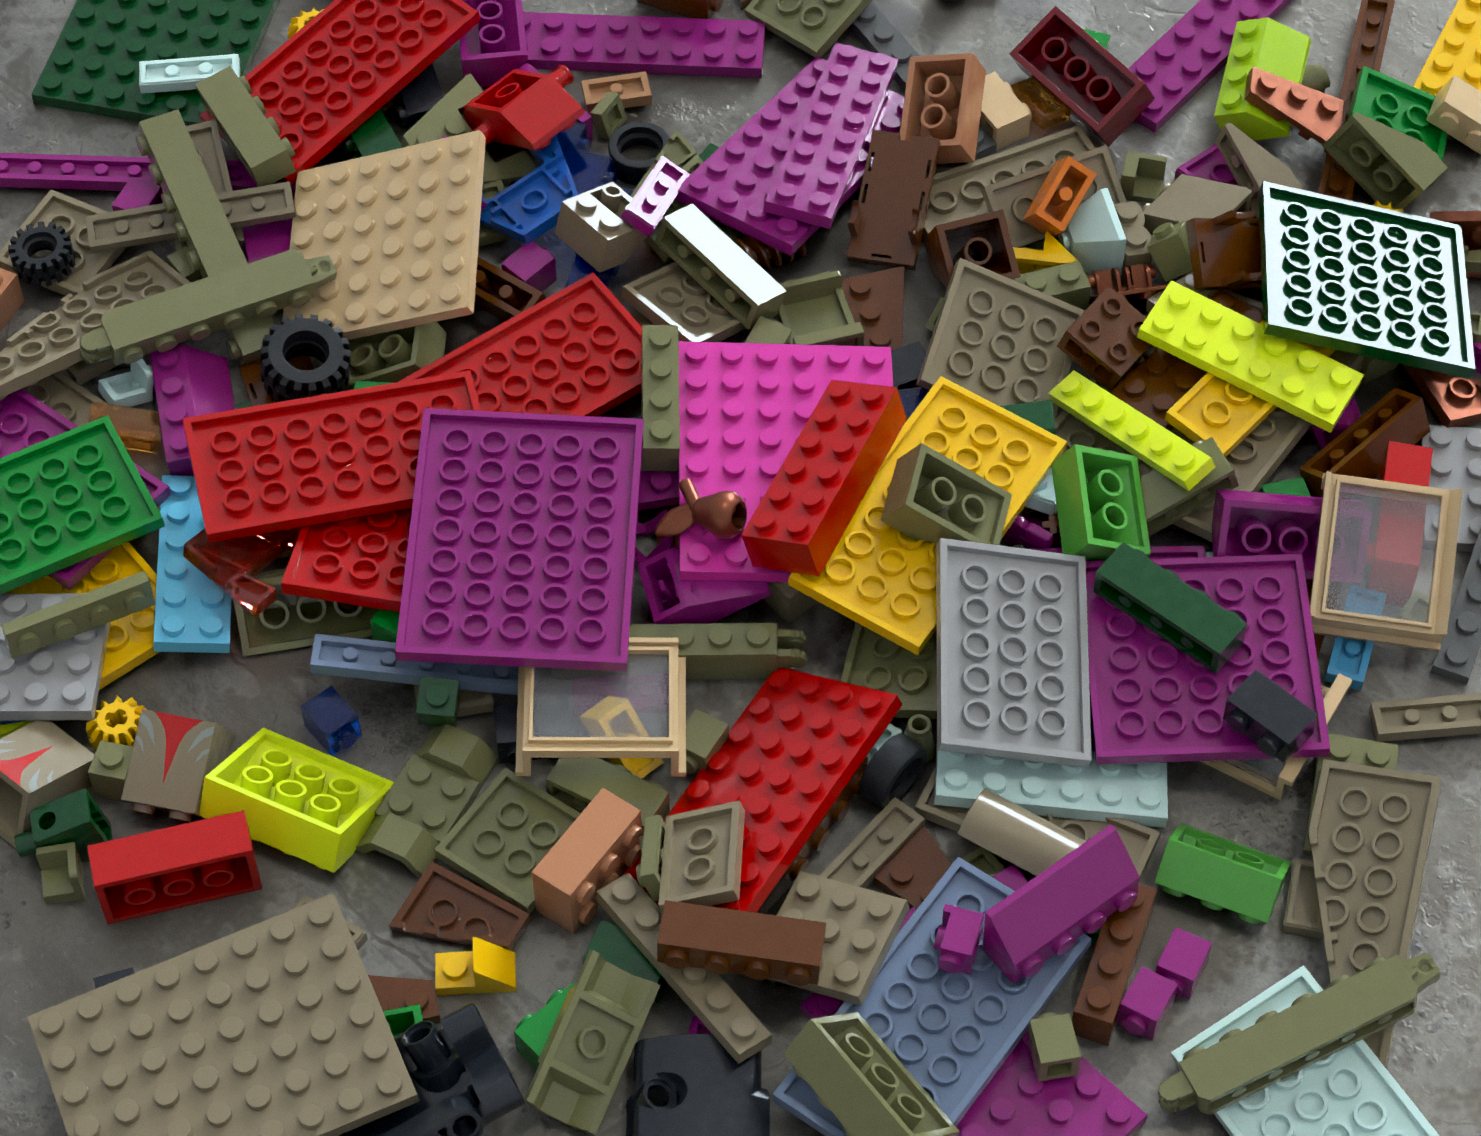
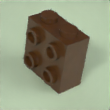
M1108 286L1066 330L1057 347L1111 392L1153 345L1137 338L1139 328L1147 316L1141 314L1129 304L1122 294L1116 293Z

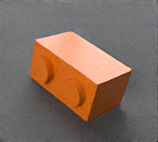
M1069 155L1055 162L1022 220L1044 234L1046 231L1052 236L1063 233L1097 174Z

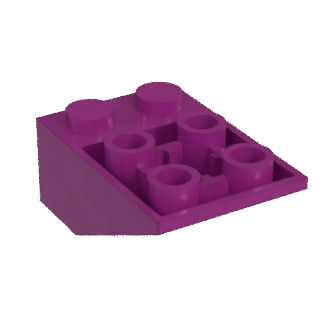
M679 547L669 548L637 564L655 624H711L771 595L768 582L679 580Z

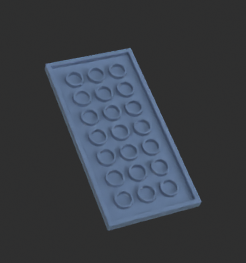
M957 857L897 934L862 1006L845 1001L835 1013V1015L858 1012L955 1126L958 1125L1028 1031L1029 1021L1040 1015L1089 949L1092 939L1085 934L1081 935L1065 954L1061 956L1053 955L1044 962L1041 970L1030 978L1024 976L1014 984L983 951V934L971 974L964 972L949 973L938 967L940 951L934 949V944L939 926H942L944 905L947 904L983 913L985 921V912L1015 892L960 857ZM792 1068L772 1094L773 1102L825 1136H848L844 1131L842 1123L832 1111L826 1109L820 1103L817 1093Z

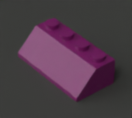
M462 0L477 10L481 18L478 24L459 39L463 78L471 73L480 87L491 86L528 60L522 0Z
M180 345L166 352L150 353L166 463L170 474L194 476L182 418L234 410L235 401L227 358L187 345Z
M1216 489L1212 517L1213 557L1302 554L1306 579H1313L1323 498ZM1338 500L1329 581L1362 583L1372 511L1362 501Z
M1110 824L985 912L982 949L1013 984L1024 976L1026 978L1034 976L1050 957L1055 954L1057 956L1065 954L1081 935L1086 932L1089 934L1096 932L1103 926L1108 916L1117 910L1120 912L1125 911L1136 901L1140 876L1116 828Z

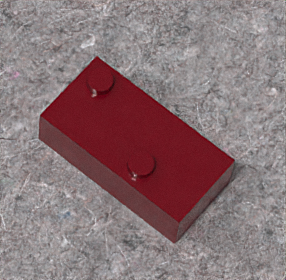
M1057 6L1009 53L1024 73L1104 144H1107L1108 147L1155 99L1147 85Z

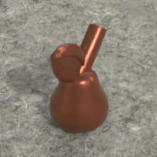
M685 478L679 482L678 486L687 504L677 506L667 512L660 519L655 529L657 537H672L681 534L695 522L717 538L731 539L740 534L747 520V507L744 499L734 491H719L712 495L700 497L693 481L690 478Z

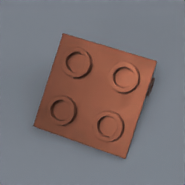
M1147 262L1131 265L1129 269L1127 266H1122L1123 287H1121L1120 274L1117 267L1112 268V271L1110 269L1092 271L1091 275H1086L1094 295H1090V299H1097L1108 286L1116 293L1122 294L1125 298V295L1130 294L1131 300L1151 298L1159 292V289H1166L1168 284L1152 285L1151 279L1156 278L1155 265H1148Z

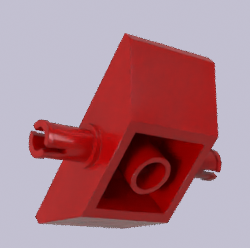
M560 64L548 75L513 69L468 102L464 107L463 118L472 131L480 130L486 137L485 146L494 141L531 150H540L549 145L550 139L556 134L573 127L576 123L575 120L582 116L585 111L564 89L567 85L573 83L574 77L565 65Z

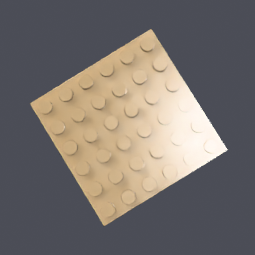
M477 130L299 171L297 173L294 200L296 217H293L290 250L294 249L302 252L305 259L329 255L335 266L337 276L335 280L315 289L314 298L310 299L308 303L299 307H285L283 309V319L288 317L290 320H294L297 314H303V318H310V314L318 315L319 321L323 322L325 318L332 321V328L338 326L343 331V338L347 337L348 340L474 314L486 143L484 134Z

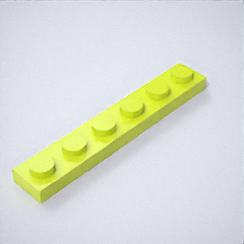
M1075 370L1048 393L1053 403L1188 491L1216 467L1210 456Z

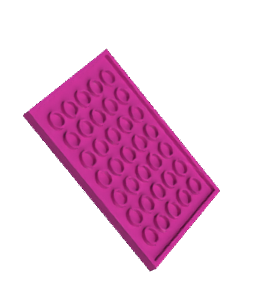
M679 341V482L685 478H690L700 497L712 495L719 491H734L744 499L747 507L745 526L740 534L734 538H717L695 522L691 527L679 534V580L788 582L792 572L753 567L741 534L831 380L893 387L891 347ZM679 488V506H680V505L687 504V503H686V501H685V499H684V496H683V494H682V492H681V490H680V488Z

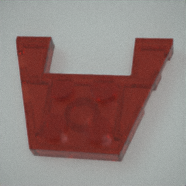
M301 527L292 528L289 531L280 530L208 543L204 528L184 544L183 557L251 615L257 617L276 601L277 589L252 577L285 550L293 552Z

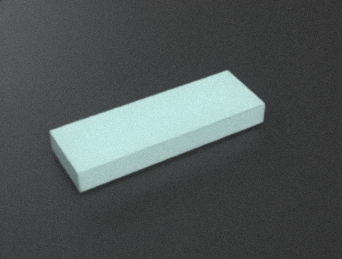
M239 54L139 61V87L141 94L196 89V83L229 66L240 77Z

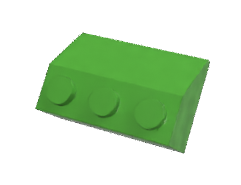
M1074 444L1051 464L1063 554L1085 556L1086 561H1106L1124 542L1133 549L1143 551L1148 557L1151 555L1137 456Z
M1180 823L1168 839L1154 883L1162 885V889L1171 895L1185 897V894L1201 899L1200 904L1213 910L1226 908L1238 913L1237 916L1246 922L1260 924L1262 921L1268 923L1274 912L1292 862Z

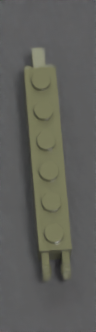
M291 249L107 310L101 318V328L92 330L90 333L86 332L83 337H80L81 358L90 364L112 358L114 365L122 362L127 364L134 363L146 354L155 351L166 352L175 348L177 344L191 339L193 341L202 340L208 337L211 332L223 328L228 330L241 326L244 321L256 317H270L279 309L288 306H302L314 298L315 289L336 279L337 272L329 255L305 259L302 252Z
M777 623L630 624L629 637L678 638V657H686V680L768 679L773 671H777L778 668H800L801 666L804 667L807 662L806 653L800 649L796 650V648L806 645V633L796 629H777ZM628 654L627 672L551 668L552 677L559 681H572V678L669 674V655Z
M1428 952L1402 961L1397 954L1388 959L1384 957L1376 958L1369 962L1363 971L1351 977L1349 975L1340 976L1333 980L1327 989L1315 995L1313 993H1306L1294 1000L1291 1007L1279 1013L1277 1011L1265 1013L1256 1020L1255 1025L1243 1031L1240 1029L1231 1030L1224 1034L1218 1043L1206 1049L1198 1047L1189 1051L1183 1057V1060L1179 1062V1072L1168 1077V1080L1164 1079V1082H1160L1161 1085L1158 1086L1160 1108H1163V1111H1167V1113L1171 1112L1173 1114L1174 1112L1178 1113V1110L1182 1111L1196 1104L1200 1112L1212 1115L1414 1014L1418 993L1440 979L1438 966Z

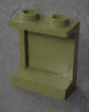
M839 270L779 283L787 292L778 311L777 318L785 327L792 329L789 344L864 346V330L861 322L855 323L842 290V275Z

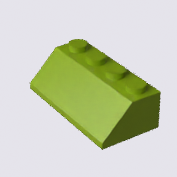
M1269 17L1249 19L1236 23L1214 113L1220 131L1225 124L1232 123L1252 140L1290 136L1292 124L1286 120L1278 122L1244 99L1247 74L1252 67H1256L1302 84L1311 45L1309 36Z

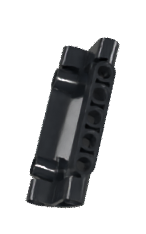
M470 1002L441 1018L440 1022L443 1027L441 1030L432 1021L424 1020L413 1024L405 1032L394 1037L417 1092L419 1102L338 1136H481L485 1126L525 1104V1100L474 1003Z
M713 1034L666 1035L642 1039L635 1043L633 1094L626 1103V1136H770V1097L768 1090L762 1088V1050L738 1064Z

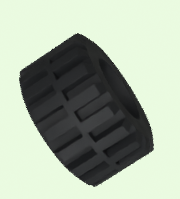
M297 314L294 320H290L288 317L281 319V326L274 324L269 329V335L265 334L262 342L260 377L261 382H264L266 393H273V400L275 402L318 396L322 393L330 394L345 391V385H348L351 358L347 337L343 338V331L338 326L332 328V321L326 318L323 322L319 321L318 315L310 314V318H303V314ZM298 356H311L321 361L323 365L314 370H299L292 367L288 361Z

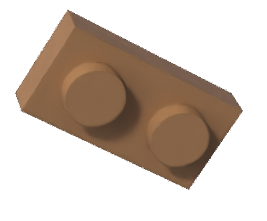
M646 71L581 81L587 113H590L608 91L619 94L624 108L652 104V94Z

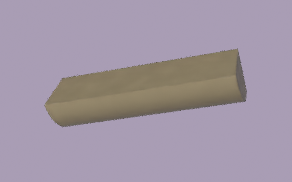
M986 788L979 794L971 806L957 833L1035 876L1086 842Z

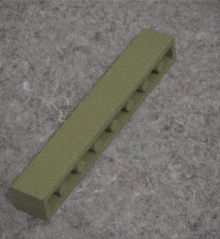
M177 109L140 121V135L136 136L138 149L142 156L148 155L151 165H148L153 183L155 185L160 184L164 191L161 194L166 212L168 214L173 212L177 222L174 223V228L181 243L186 241L190 251L187 252V257L194 272L199 270L203 279L248 264L179 110ZM272 316L267 318L256 317L244 321L237 328L225 329L229 340H226V345L233 360L238 359L240 365L261 360V347L265 334L269 335V329L275 324Z

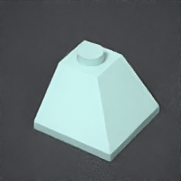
M1103 188L1076 209L1064 232L1059 234V243L1077 261H1080L1084 272L1091 274L1095 270L1110 269L1112 271V268L1117 267L1121 280L1126 237L1108 188Z

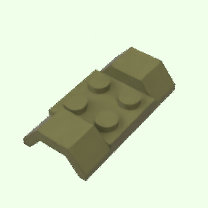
M449 724L432 728L417 753L411 755L375 811V818L357 844L356 850L363 854L373 850L381 852L403 862L417 878H421L430 862L435 863L437 861L434 849L470 808L499 762V757L480 737Z
M590 950L574 987H570L538 1059L540 1064L524 1098L525 1102L532 1109L566 1126L596 1135L660 985L631 975L605 961L600 953Z

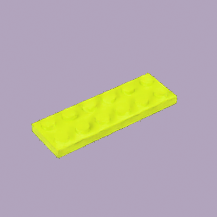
M1172 280L1139 328L1137 338L1329 433L1332 432L1364 374L1294 340L1264 334L1262 324Z

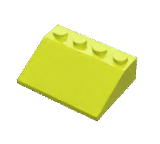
M262 728L204 777L199 816L208 819L244 810L252 840L265 843L281 850L287 855H293L314 864L320 869L334 873L356 851L357 844L375 818V811L394 782L271 730Z

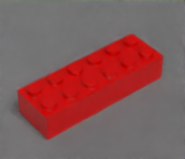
M840 380L830 381L741 534L753 567L820 576L907 420L897 387Z

